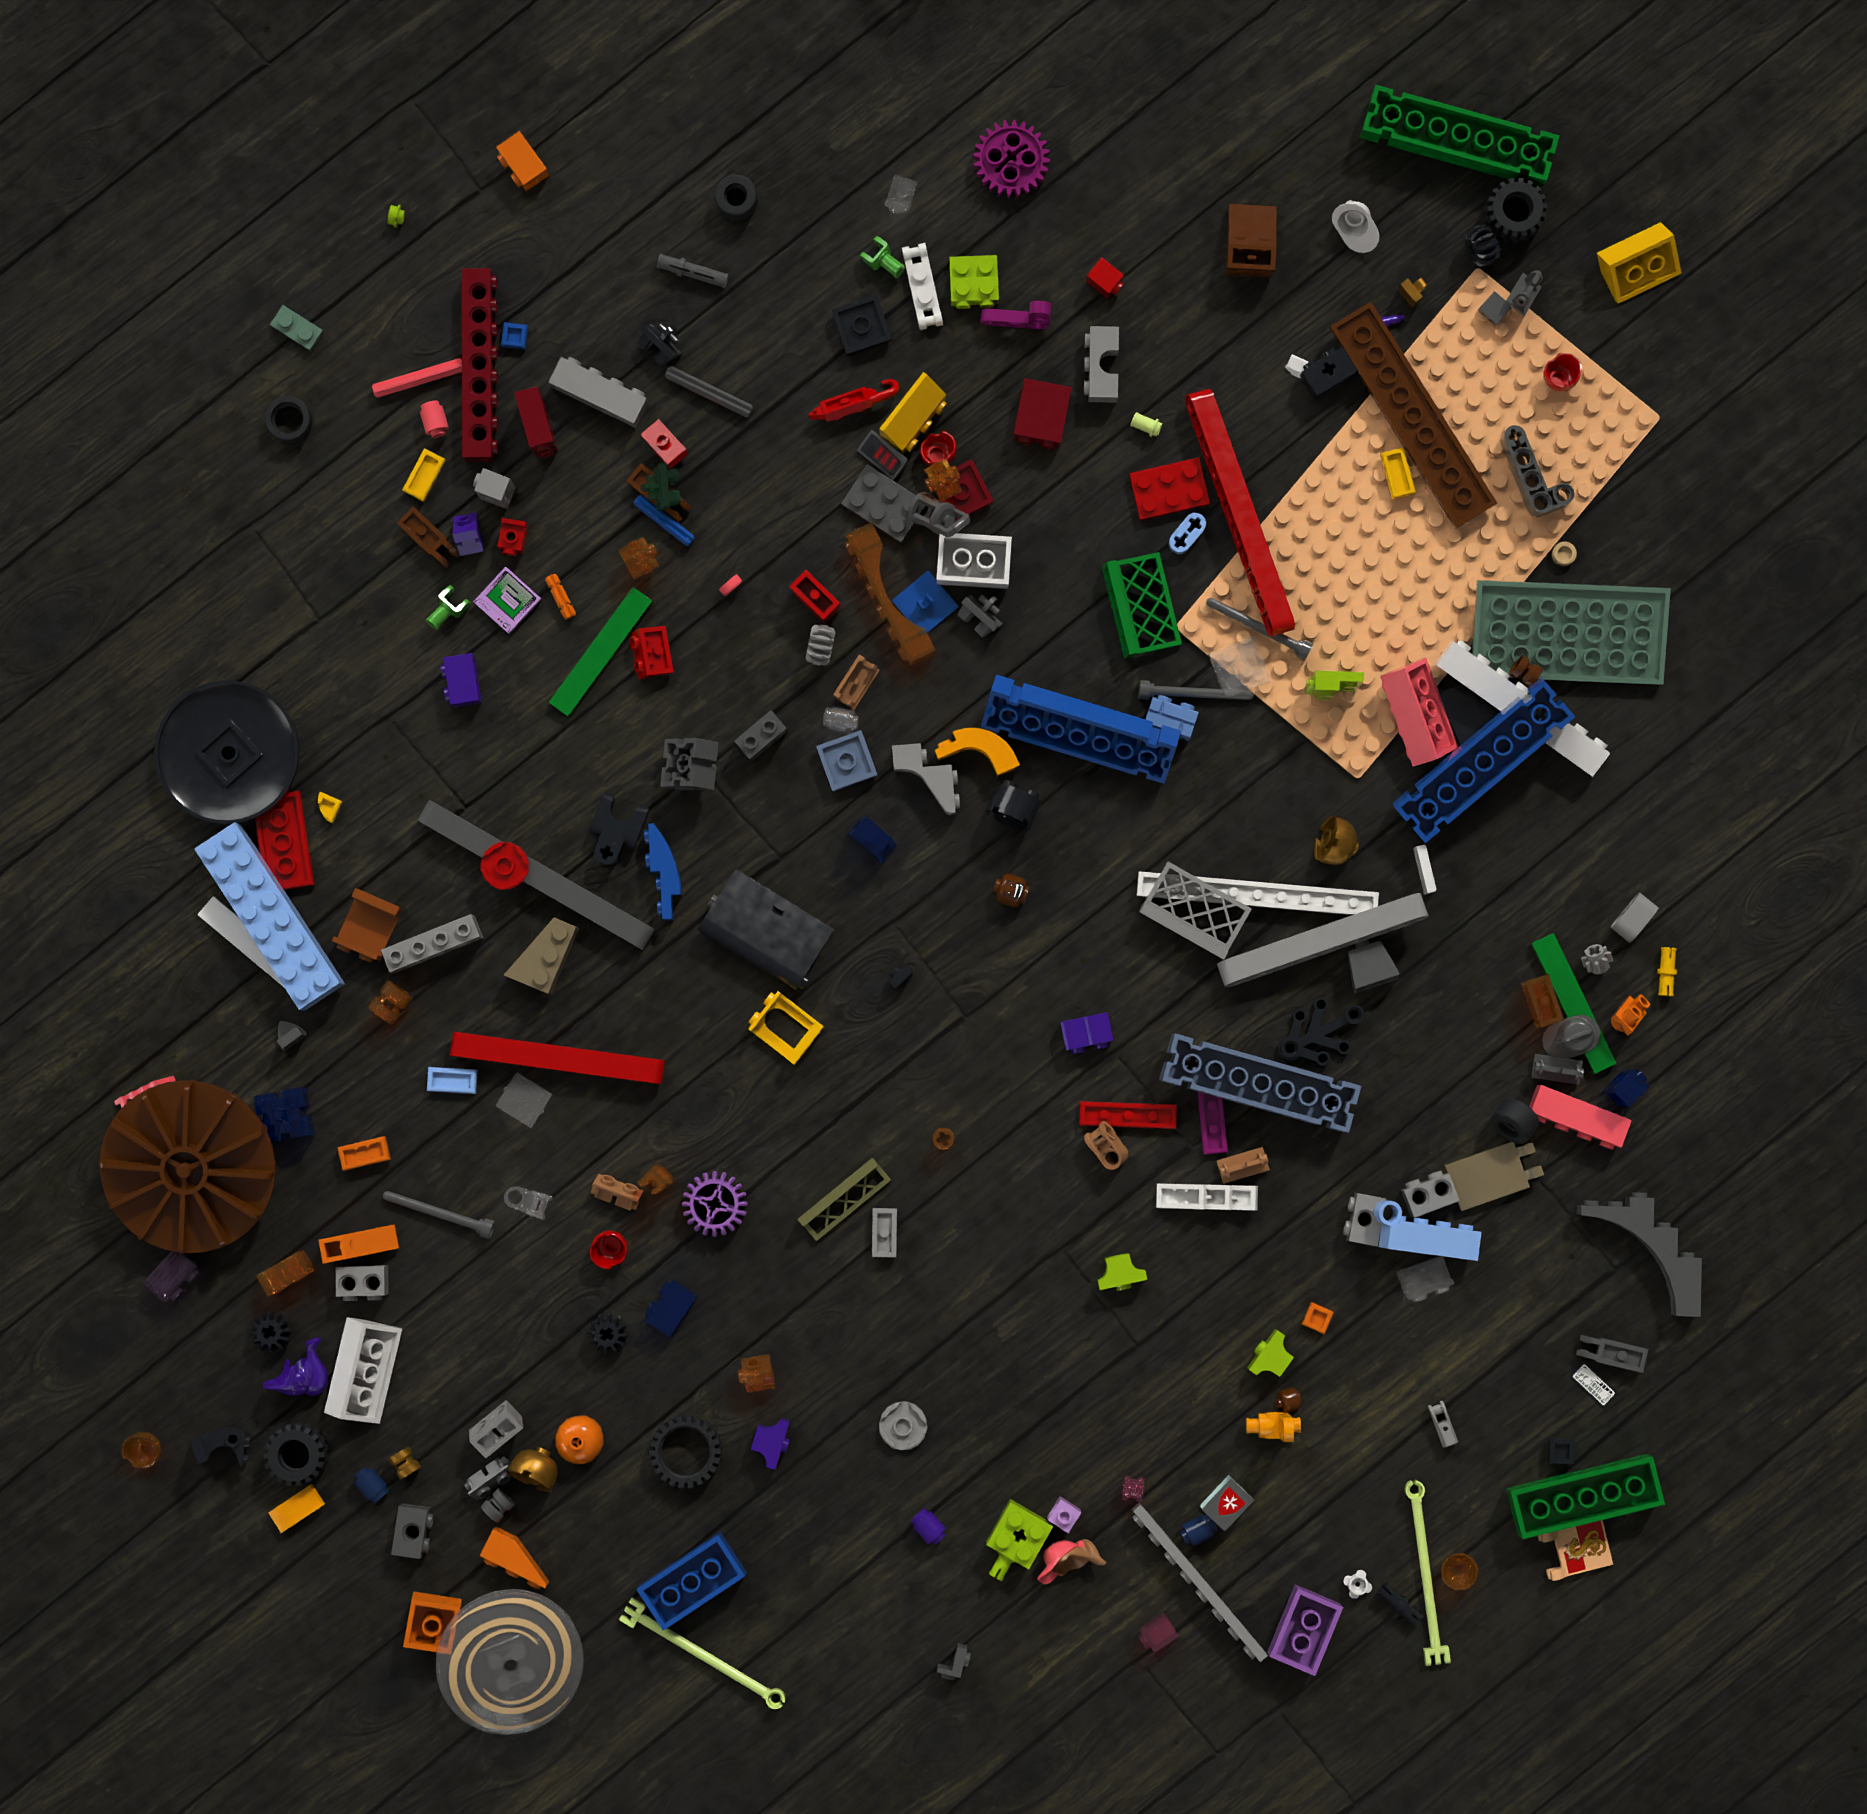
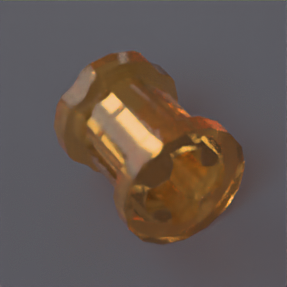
M939 1128L933 1134V1143L939 1149H948L954 1143V1134L947 1128ZM940 1132L950 1135V1139L947 1140L948 1144L945 1146L942 1142L938 1143L936 1140L940 1137Z

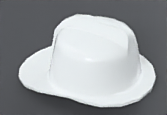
M1349 200L1334 210L1332 222L1350 249L1355 252L1366 253L1372 251L1377 246L1379 231L1366 205Z

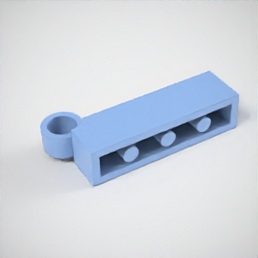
M1382 1200L1376 1204L1374 1217L1377 1222L1382 1224L1379 1247L1478 1261L1481 1232L1473 1231V1226L1459 1224L1458 1228H1451L1450 1222L1436 1221V1225H1429L1428 1219L1414 1218V1222H1407L1406 1216H1402V1210L1398 1203ZM1390 1205L1393 1209V1215L1386 1221L1383 1217V1209Z

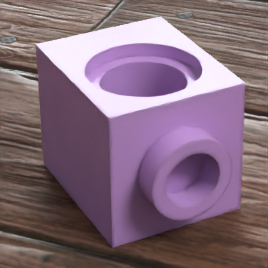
M1059 1497L1049 1512L1047 1519L1069 1533L1080 1516L1081 1510L1064 1498Z

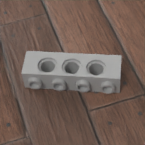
M470 914L384 948L381 952L389 972L397 973L483 938L475 916Z

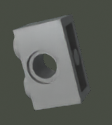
M1355 1193L1354 1197H1350L1348 1211L1351 1212L1350 1221L1345 1222L1343 1235H1347V1241L1378 1246L1382 1224L1376 1221L1374 1208L1378 1202L1386 1200V1198ZM1362 1212L1368 1213L1370 1217L1369 1223L1365 1226H1361L1358 1223V1216Z

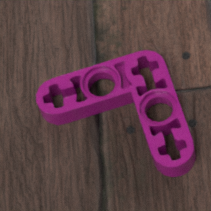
M1032 301L1030 302L1029 312L983 309L981 311L980 323L989 326L1047 329L1050 325L1051 303Z

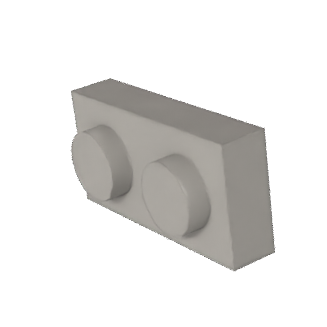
M873 1208L872 1257H896L897 1208Z

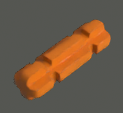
M552 574L545 578L558 607L562 609L560 611L564 619H570L575 616L576 612L573 606L570 605L571 602L563 586L560 585L561 582L558 576Z

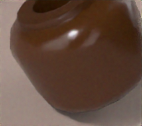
M1290 1387L1278 1392V1399L1275 1400L1277 1408H1281L1282 1412L1285 1413L1299 1410L1302 1399L1300 1393L1295 1388Z

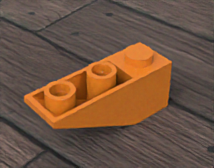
M395 1224L319 1239L323 1264L399 1248Z
M496 1526L480 1554L481 1557L485 1558L484 1562L493 1567L499 1565L505 1568V1572L512 1577L519 1578L521 1576L527 1579V1584L534 1588H546L549 1580L519 1538Z

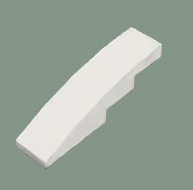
M1157 1184L1156 1208L1257 1210L1258 1186Z

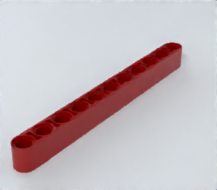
M1211 389L1187 394L1185 396L1186 407L1265 629L1270 637L1295 629L1294 617L1214 394Z

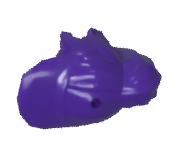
M316 1337L306 1341V1358L300 1359L291 1367H289L290 1361L286 1359L280 1377L276 1376L275 1379L265 1381L263 1389L275 1390L289 1396H298L304 1393L309 1396H317L322 1393L327 1386L328 1377L325 1366L316 1354V1348L321 1339Z

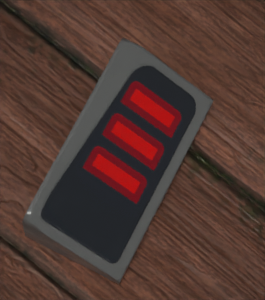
M873 430L869 432L857 449V452L893 481L908 464V459Z

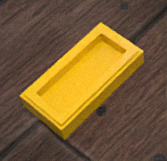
M1404 447L1380 453L1391 500L1415 495L1416 491Z
M424 448L402 491L425 502L446 463V459Z

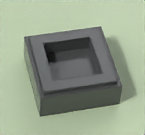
M1494 291L1480 306L1478 311L1496 326L1512 307Z

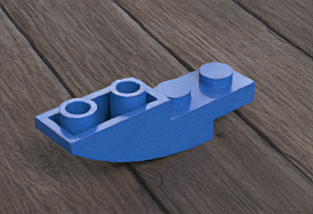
M651 823L648 824L649 829L644 830L645 844H649L650 853L645 855L646 868H650L652 873H660V877H656L657 891H661V901H657L658 915H662L664 921L674 920L673 896H682L679 870L667 841L658 828Z

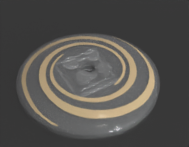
M525 1590L495 1591L468 1603L451 1619L445 1628L436 1655L437 1680L440 1691L449 1707L469 1725L495 1734L523 1733L551 1721L573 1698L583 1671L582 1643L571 1618L560 1606L550 1599ZM514 1660L518 1664L517 1668L513 1671H507L503 1667L505 1662Z

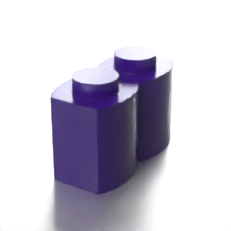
M1108 1012L1060 1022L1066 1051L1071 1050L1072 1054L1085 1052V1047L1095 1045V1049L1109 1047V1042L1114 1041Z

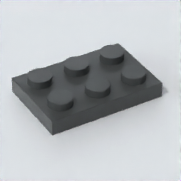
M867 464L841 505L899 543L903 542L914 525L908 517V508L916 495ZM919 503L916 513L920 515L926 505Z

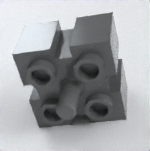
M678 738L665 739L663 758L667 759L666 767H662L660 786L677 790H714L717 766L712 764V762L717 761L718 742L700 738H684V740Z

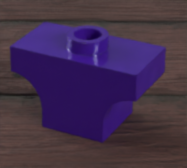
M477 512L453 518V537L460 556L484 550Z
M781 1418L774 1426L759 1424L751 1450L764 1455L766 1467L776 1469L781 1452L786 1453L790 1439L785 1437L790 1420Z

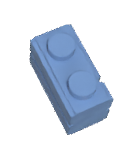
M1158 695V698L1153 697L1145 720L1152 721V727L1158 729L1165 725L1181 730L1179 738L1189 741L1199 713L1194 711L1195 707L1187 703H1181L1180 706L1171 703V698Z

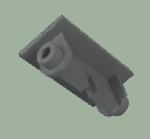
M1538 270L1532 271L1528 276L1522 273L1505 302L1525 316L1541 289L1539 284L1543 280L1542 273Z
M1535 1054L1531 1078L1579 1085L1580 1078H1583L1584 1069H1582L1583 1061Z
M498 1456L485 1466L489 1473L487 1476L483 1470H479L469 1477L464 1484L469 1491L468 1495L476 1500L483 1499L496 1486L508 1482L512 1476L507 1471L509 1468L508 1459L505 1456L501 1458Z

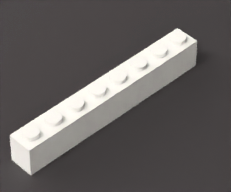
M1451 640L1435 662L1438 667L1500 711L1517 697H1520L1523 701L1529 696L1526 686L1519 681L1516 685L1508 680L1510 677L1508 673L1501 668H1498L1496 671L1488 666L1491 661L1481 654H1478L1477 657L1469 652L1471 647L1461 640L1458 643ZM1537 708L1535 710L1536 715L1534 716V718H1537V716L1542 718L1544 716L1543 710L1545 708ZM1568 723L1561 730L1556 725L1549 731L1553 736L1545 742L1592 777L1610 755L1606 750L1608 745L1597 737L1594 740L1586 736L1588 731L1578 723L1575 726Z

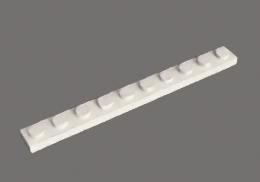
M1138 872L1137 896L1148 897L1161 873ZM1166 874L1167 886L1181 883L1179 875ZM1182 875L1184 882L1190 880ZM1197 877L1246 906L1355 915L1378 907V892ZM1162 881V883L1160 884V886H1159L1158 889L1164 887L1163 881ZM1196 882L1185 884L1188 898L1202 895L1200 885ZM1182 886L1168 889L1171 899H1185ZM1203 887L1205 893L1212 892ZM1166 890L1156 892L1153 898L1168 899ZM1219 895L1206 896L1207 902L1222 904ZM1202 897V898L1195 899V900H1191V901L1204 902L1203 897ZM1224 899L1225 904H1233V903L1227 901L1226 899Z

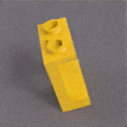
M779 991L776 994L771 992L763 1002L766 1006L761 1013L756 1011L748 1023L751 1025L749 1030L795 1065L823 1030L824 1026ZM775 1008L781 1009L808 1029L794 1049L766 1027L765 1016L770 1010Z

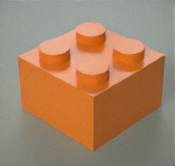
M413 1591L403 1647L452 1655L457 1624L453 1628L452 1626L458 1621L462 1599Z

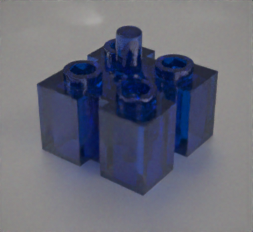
M306 1087L282 1091L283 1097L280 1098L278 1093L253 1097L257 1116H263L265 1123L263 1125H266L268 1129L267 1132L271 1143L286 1141V1134H290L291 1138L315 1135L312 1116H306L304 1107L310 1106Z

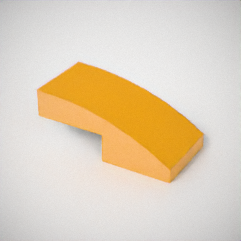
M311 1484L268 1513L282 1533L325 1505L313 1484Z

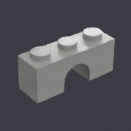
M1090 326L1089 334H1085V348H1089V357L1084 359V371L1089 372V381H1084V395H1088V402L1117 403L1118 374L1104 372L1099 362L1106 356L1118 355L1119 327Z

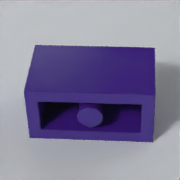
M472 653L443 657L444 664H441V674L443 679H447L448 687L444 688L446 702H450V705L453 707L482 703L475 656Z

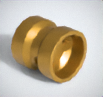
M409 1446L388 1459L390 1464L396 1467V1474L400 1480L421 1467L419 1462L413 1459Z

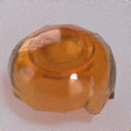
M141 1431L129 1436L121 1447L122 1458L129 1460L135 1468H149L155 1465L162 1454L159 1440L148 1432Z
M1456 1553L1444 1560L1441 1566V1575L1448 1587L1463 1591L1472 1587L1476 1582L1479 1569L1471 1556L1464 1553Z

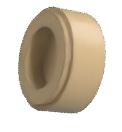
M1569 542L1558 543L1551 552L1553 562L1562 567L1570 565L1577 555L1575 547Z

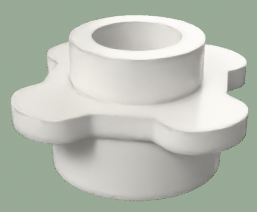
M1358 1570L1352 1576L1347 1575L1344 1577L1343 1582L1350 1590V1597L1354 1599L1372 1590V1585L1366 1580V1573L1363 1570Z

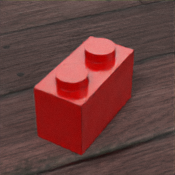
M807 570L789 586L790 591L824 624L841 608L840 602Z

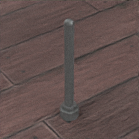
M1208 598L1206 601L1208 607L1293 649V653L1297 654L1296 657L1304 661L1306 660L1313 643L1307 640L1304 642L1299 640L1298 642L1284 634L1270 637L1263 623L1214 598Z
M1145 680L1139 681L1138 698L1141 700H1149L1154 695L1251 700L1254 697L1253 692L1249 690L1154 686V683Z
M390 1191L383 1193V1198L386 1201L474 1229L476 1233L480 1234V1237L490 1239L496 1223L494 1220L485 1218V1220L480 1219L478 1221Z

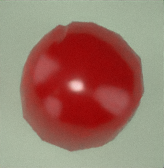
M1559 353L1553 360L1547 362L1543 378L1546 384L1553 390L1568 391L1578 383L1582 372V365L1579 359L1572 354Z
M942 431L940 434H930L921 444L920 455L923 462L935 469L947 467L954 461L957 451L954 437L946 431Z
M604 1231L593 1239L589 1249L590 1259L597 1267L610 1269L624 1261L628 1252V1245L626 1239L619 1232Z

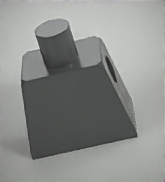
M1367 939L1356 943V949L1348 952L1347 959L1354 994L1398 980L1399 972L1381 941L1370 944Z

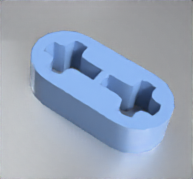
M1192 513L1188 515L1169 539V547L1172 552L1176 554L1185 553L1203 533L1206 521L1201 514ZM1198 519L1200 521L1199 527L1201 528H1194L1191 533L1187 530L1191 525L1189 521ZM1185 534L1187 536L1184 541L1185 547L1179 546L1176 548V541L1174 539H1181Z

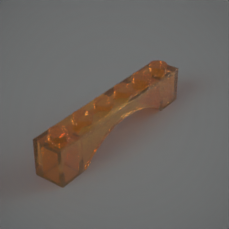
M872 522L847 534L848 542L844 543L850 556L855 555L858 561L855 564L860 577H866L869 583L866 585V589L871 598L876 597L879 603L876 609L882 620L887 619L890 625L887 631L892 641L897 639L901 647L897 651L902 661H908L911 666L935 654L936 650L926 630L905 618L893 606L886 595L880 575V558L883 544Z

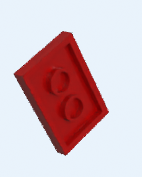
M1199 457L1129 473L1140 521L1210 504Z

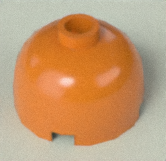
M586 1415L574 1416L566 1419L559 1426L555 1435V1445L558 1453L564 1460L573 1464H585L600 1454L604 1445V1435L601 1426L594 1419Z

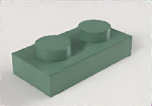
M282 305L270 324L274 329L311 352L324 333L322 329Z

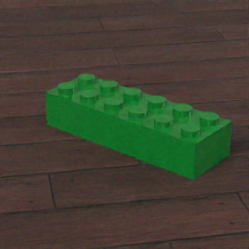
M1648 1454L1506 1488L1517 1535L1521 1539L1665 1505L1653 1456Z

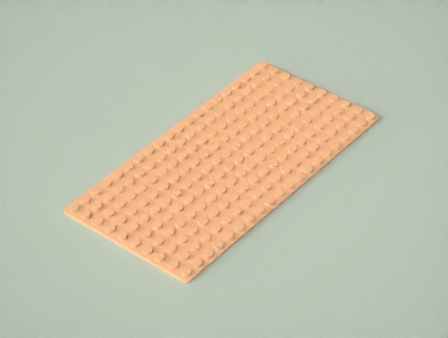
M1479 268L1473 271L1404 355L1494 496L1497 504L1455 529L1406 450L1405 454L1416 494L1391 500L1380 453L1402 448L1403 445L1370 394L1261 524L1295 621V629L1282 634L1298 642L1299 640L1303 642L1307 640L1313 643L1306 660L1304 661L1296 657L1297 654L1293 653V649L1207 606V599L1214 598L1263 623L1238 552L1177 623L1178 630L1184 637L1248 690L1252 691L1254 695L1355 778H1360L1398 733V724L1390 710V702L1382 688L1380 676L1420 659L1427 658L1437 686L1446 676L1447 672L1438 667L1435 662L1451 640L1456 643L1461 640L1468 646H1471L1473 643L1477 580L1524 582L1660 418L1654 410L1530 309L1523 316L1511 308L1496 326L1492 324L1478 309L1494 291L1504 300H1507L1510 292ZM1559 353L1572 354L1579 359L1582 365V372L1578 383L1568 391L1553 390L1546 384L1543 378L1547 362L1553 360ZM1517 425L1524 429L1547 488L1561 483L1572 486L1575 495L1566 507L1541 517H1534L1529 514L1500 441L1502 434L1508 427ZM1510 435L1508 437L1509 440L1516 441L1518 439L1517 436L1513 437ZM1517 455V462L1520 465H1527L1526 457ZM1525 478L1527 486L1536 487V481L1533 478ZM1557 491V498L1560 501H1567L1566 493ZM1534 500V505L1537 509L1543 510L1545 508L1542 500ZM1315 671L1364 672V682L1354 692H1342L1339 687V692L1326 701L1316 700V696L1306 694V681L1309 680V677Z

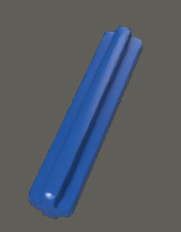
M639 495L635 499L634 505L685 546H689L695 538L693 534L643 495Z

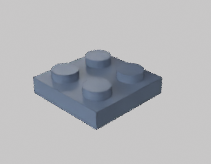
M861 730L816 746L832 792L878 776Z

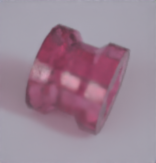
M1125 1475L1122 1499L1135 1498L1136 1501L1142 1502L1144 1477L1133 1479Z

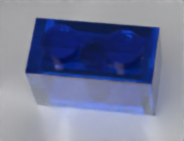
M675 1279L671 1283L666 1281L659 1291L662 1297L658 1303L652 1302L645 1312L648 1315L646 1322L668 1337L673 1334L698 1297L696 1293Z

